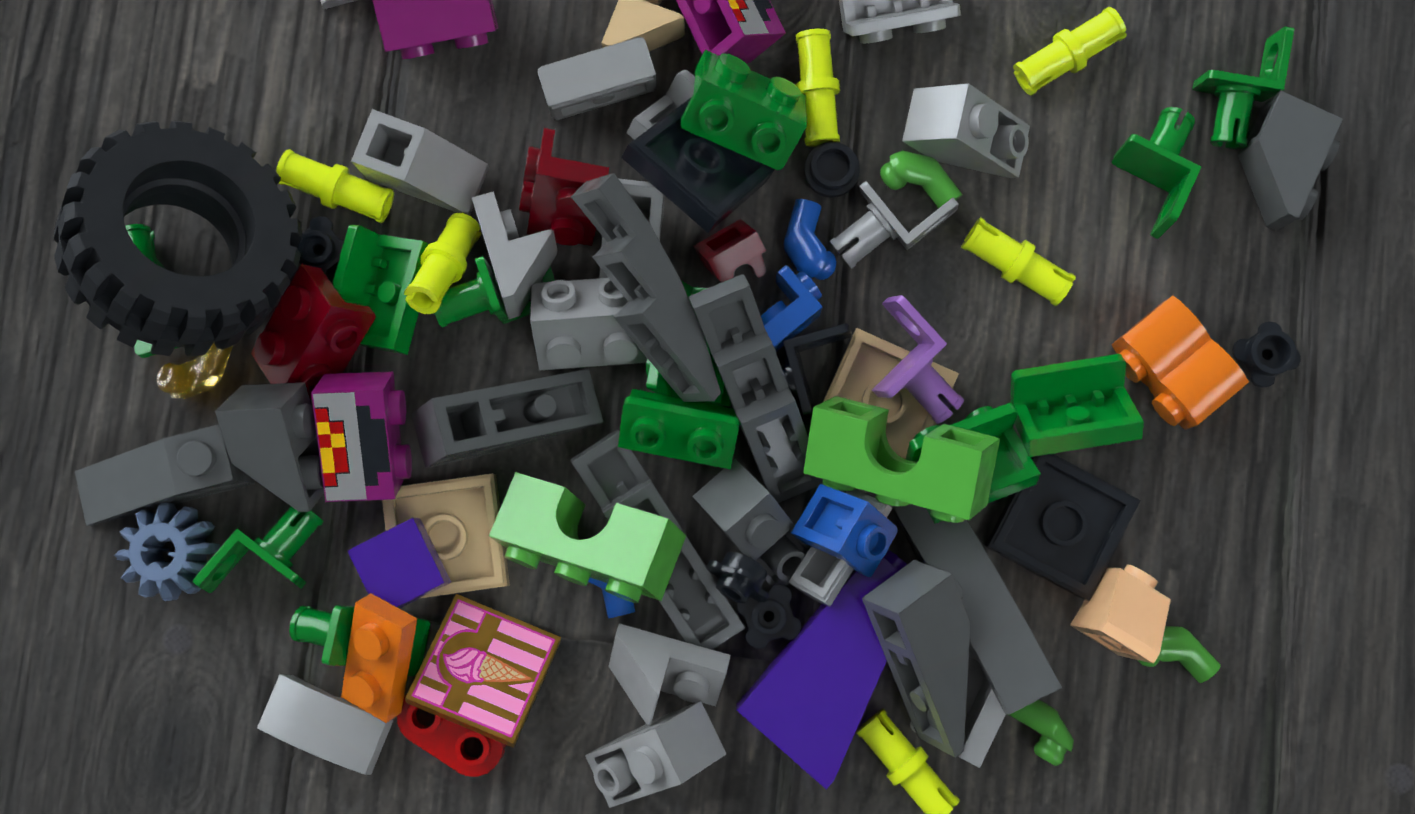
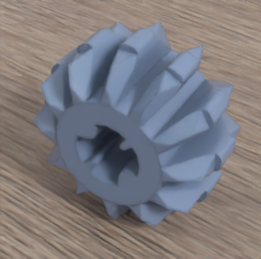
M160 503L156 514L150 510H141L135 513L139 529L125 527L119 531L122 537L130 542L129 549L117 551L114 556L117 560L130 561L131 566L124 572L121 579L127 583L140 581L138 594L143 597H154L159 593L164 601L178 600L182 590L187 594L199 592L201 588L192 581L207 564V554H215L220 548L218 543H206L205 538L215 528L212 522L202 521L197 523V509L185 506L178 511L172 503ZM166 542H173L175 546V552L168 553L169 556L174 557L172 562H165L163 558V551H169V548L164 547Z

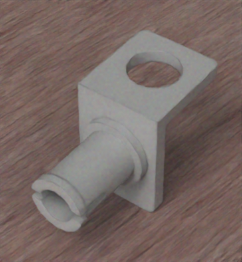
M865 181L859 188L861 194L869 203L866 206L869 211L836 238H832L830 243L841 254L855 241H859L841 255L852 269L856 266L857 262L889 237L892 240L897 238L906 250L910 249L955 213L959 203L954 197L951 198L908 233L873 188Z

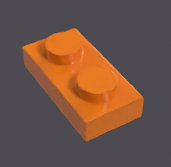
M372 593L355 602L341 698L385 723H388L401 713L418 618Z

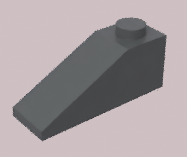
M589 369L430 399L412 413L425 468L484 456L603 423Z
M219 424L163 438L75 471L86 526H93L136 515L135 513L141 510H155L160 503H172L175 505L255 484L254 479L231 464Z
M913 560L862 597V600L918 738L956 758L964 751L970 621L962 602L963 590L957 579L946 570H940Z

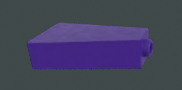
M890 550L882 558L871 577H866L854 569L831 606L829 607L824 604L819 606L802 626L797 637L790 640L736 703V709L743 717L826 790L836 778L887 662L862 597L907 565Z

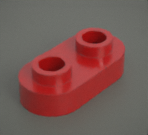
M406 695L404 696L402 711L397 715V723L401 733L409 741L458 773L469 777L487 774L501 761L506 744L436 715L431 726H424L417 720L416 713L418 708L406 703ZM475 737L482 742L483 753L480 757H471L465 752L464 743L467 738Z

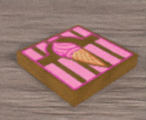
M456 594L405 697L406 703L514 748L560 645L561 637Z

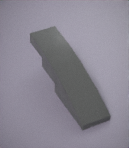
M615 173L586 181L571 198L607 241L592 258L628 301L614 318L683 402L715 401L721 394L704 334L681 279L652 226Z
M744 274L689 296L736 417L740 420V427L766 490L777 503H780L823 484L822 478L803 473L809 437L796 401L788 388L773 343L764 327L752 290Z
M618 429L571 459V463L594 496L608 521L615 504L619 503L668 518L684 533L632 450L618 447L620 432ZM686 536L662 601L659 602L685 642L713 650L745 629L726 597L716 589V581Z
M913 504L891 506L918 561L937 569L948 571L959 582L963 590L962 602L970 621L969 652L973 660L978 661L1004 713L1010 715L1061 689L1062 686L1030 627L967 520L958 523L941 521L934 524L926 508Z

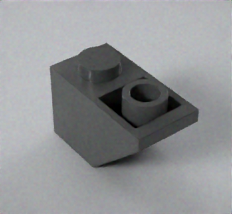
M1282 90L1259 108L1248 132V145L1246 148L1241 149L1238 154L1266 227L1274 231H1278L1297 219L1303 220L1312 209L1318 196V190L1313 188L1319 172L1328 168L1338 152L1340 141L1334 138L1343 118Z
M305 382L241 385L215 411L231 464L297 511L310 512L323 496L324 488L313 404L310 403Z
M734 459L731 469L724 468L692 497L741 554L752 558L767 571L765 581L770 587L775 584L786 586L811 546L804 544L791 533L795 526L773 496Z

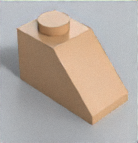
M1127 564L1124 570L1121 568H1106L1090 601L1085 600L1070 626L1118 656L1154 664L1161 651L1171 599L1155 590L1158 581L1154 577L1135 566Z

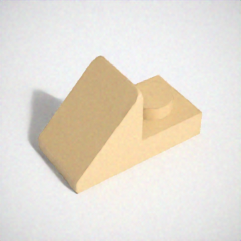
M618 0L601 42L602 48L637 37H643L650 52L684 36V16L660 7L659 5L662 0Z

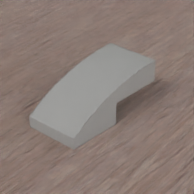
M279 674L257 729L319 758L364 775H371L394 720L392 719L385 723L347 700L336 697L294 675Z

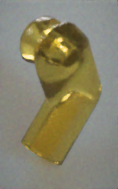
M213 343L206 355H200L198 358L181 365L165 364L157 374L159 389L169 393L173 398L188 399L216 387L221 381L233 346L221 350L216 348Z

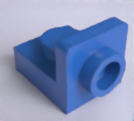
M787 265L777 272L775 282L792 303L786 306L781 300L761 316L766 332L776 352L784 347L783 341L795 338L817 320L823 308L818 302L822 294L812 279L803 271L795 275Z
M820 484L791 533L804 544L845 561L858 573L871 577L887 553L890 544L898 532V528L868 501Z

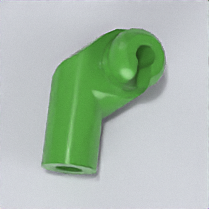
M902 150L890 155V162L885 163L880 169L881 179L890 189L897 190L903 188L907 182L921 185L938 209L954 197L957 201L963 195L939 162L929 156Z
M1165 626L1161 651L1154 664L1137 660L1146 667H1154L1159 661H1179L1198 683L1209 680L1221 667V664L1193 634L1180 626Z
M1037 700L1009 715L1041 735L1039 741L1034 746L1035 755L1054 766L1062 764L1067 750L1072 752L1074 742L1072 735L1058 712L1045 702Z

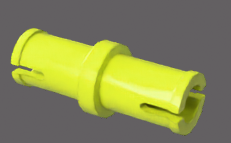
M1107 7L1102 13L1071 32L1063 29L1053 36V43L1022 62L1019 61L1013 65L1014 75L1018 83L1028 95H1033L1038 89L1066 72L1077 73L1087 66L1089 58L1127 37L1124 21L1115 9Z
M809 29L796 34L801 80L796 83V86L800 89L801 93L806 95L807 127L805 129V144L810 147H816L825 142H840L835 95L840 92L839 80L833 77L830 49L831 34L827 29Z
M290 149L283 153L276 168L277 174L281 177L278 184L287 185L318 197L323 206L335 209L339 205L375 219L376 222L383 223L393 203V189L384 188L353 176L349 173V168L343 165L334 164L333 167L296 154Z
M464 213L452 214L448 218L446 226L437 241L430 243L425 248L420 260L422 266L412 283L404 291V295H407L405 298L406 302L417 312L423 314L436 313L451 284L458 282L467 269L466 258L481 236V232H479L481 227L474 218Z
M982 217L976 221L961 245V248L965 251L968 250L1002 271V279L1010 284L1015 280L1050 301L1054 306L1060 304L1073 285L1072 282L1076 278L1074 274L1066 272L1034 252L1036 248L1034 244L1027 240H1024L1022 243L1016 241L987 223Z
M884 709L875 713L863 726L857 729L856 734L862 737L889 770L886 775L894 786L900 783L925 814H949L953 807L958 805L960 799L948 789L926 762L929 757L921 746L916 749L887 716V712Z

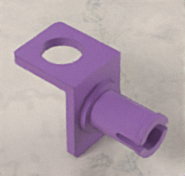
M904 296L888 297L882 305L918 345L872 391L877 397L892 398L901 389L906 388L932 416L936 424H939L953 415L952 411L949 410L951 406L958 410L964 402L961 395L957 394L931 366L933 357L947 343Z

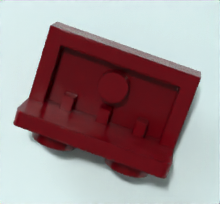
M544 128L541 148L531 146L528 148L519 211L530 213L526 234L531 235L552 229L556 243L568 246L577 244L592 246L596 227L571 196L586 181L608 175L609 167L551 157L555 129Z
M301 264L290 285L283 293L281 301L265 329L258 336L251 355L270 384L305 382L309 399L312 400L311 392L324 374L343 373L374 322L376 315L369 306L345 302L321 268Z

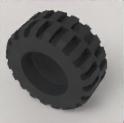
M151 121L136 124L132 136L126 130H118L104 137L101 148H91L82 157L77 172L71 175L56 221L53 240L58 245L54 258L58 273L64 276L69 275L65 290L74 304L78 305L85 301L88 303L90 308L86 318L100 330L109 324L120 331L116 339L117 341L133 348L137 340L152 344V354L171 356L175 347H184L185 355L192 357L206 355L213 343L216 348L221 350L238 344L244 334H252L262 325L290 285V279L298 268L301 253L297 246L302 240V229L300 221L297 218H291L297 208L291 193L287 189L280 191L277 187L281 177L270 164L267 163L262 167L253 159L257 152L241 142L237 147L224 140L226 133L210 127L207 128L206 133L192 130V123L171 121L169 128L160 129L158 122ZM151 205H172L190 210L205 218L222 235L230 251L232 267L224 272L210 276H187L166 270L148 259L136 247L127 232L123 218L136 209Z

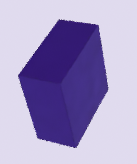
M412 517L348 550L367 593H372L399 609L451 583L421 518Z

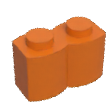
M1171 296L1111 344L1115 352L1121 354L1126 362L1125 376L1135 383L1141 381L1149 388L1155 397L1152 400V405L1159 416L1172 426L1179 424L1185 430L1199 425L1249 383L1246 375L1234 359L1211 339L1197 317L1175 296Z

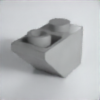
M969 83L915 88L902 142L941 163L1007 178H1019L1023 156L1028 149L1030 126Z
M374 109L370 113L351 160L354 166L369 181L469 216L474 207L472 197L478 196L489 169V165L426 128Z
M699 701L653 720L651 726L645 724L589 752L585 757L592 769L597 787L603 793L609 808L681 785L725 756L726 752L702 702Z

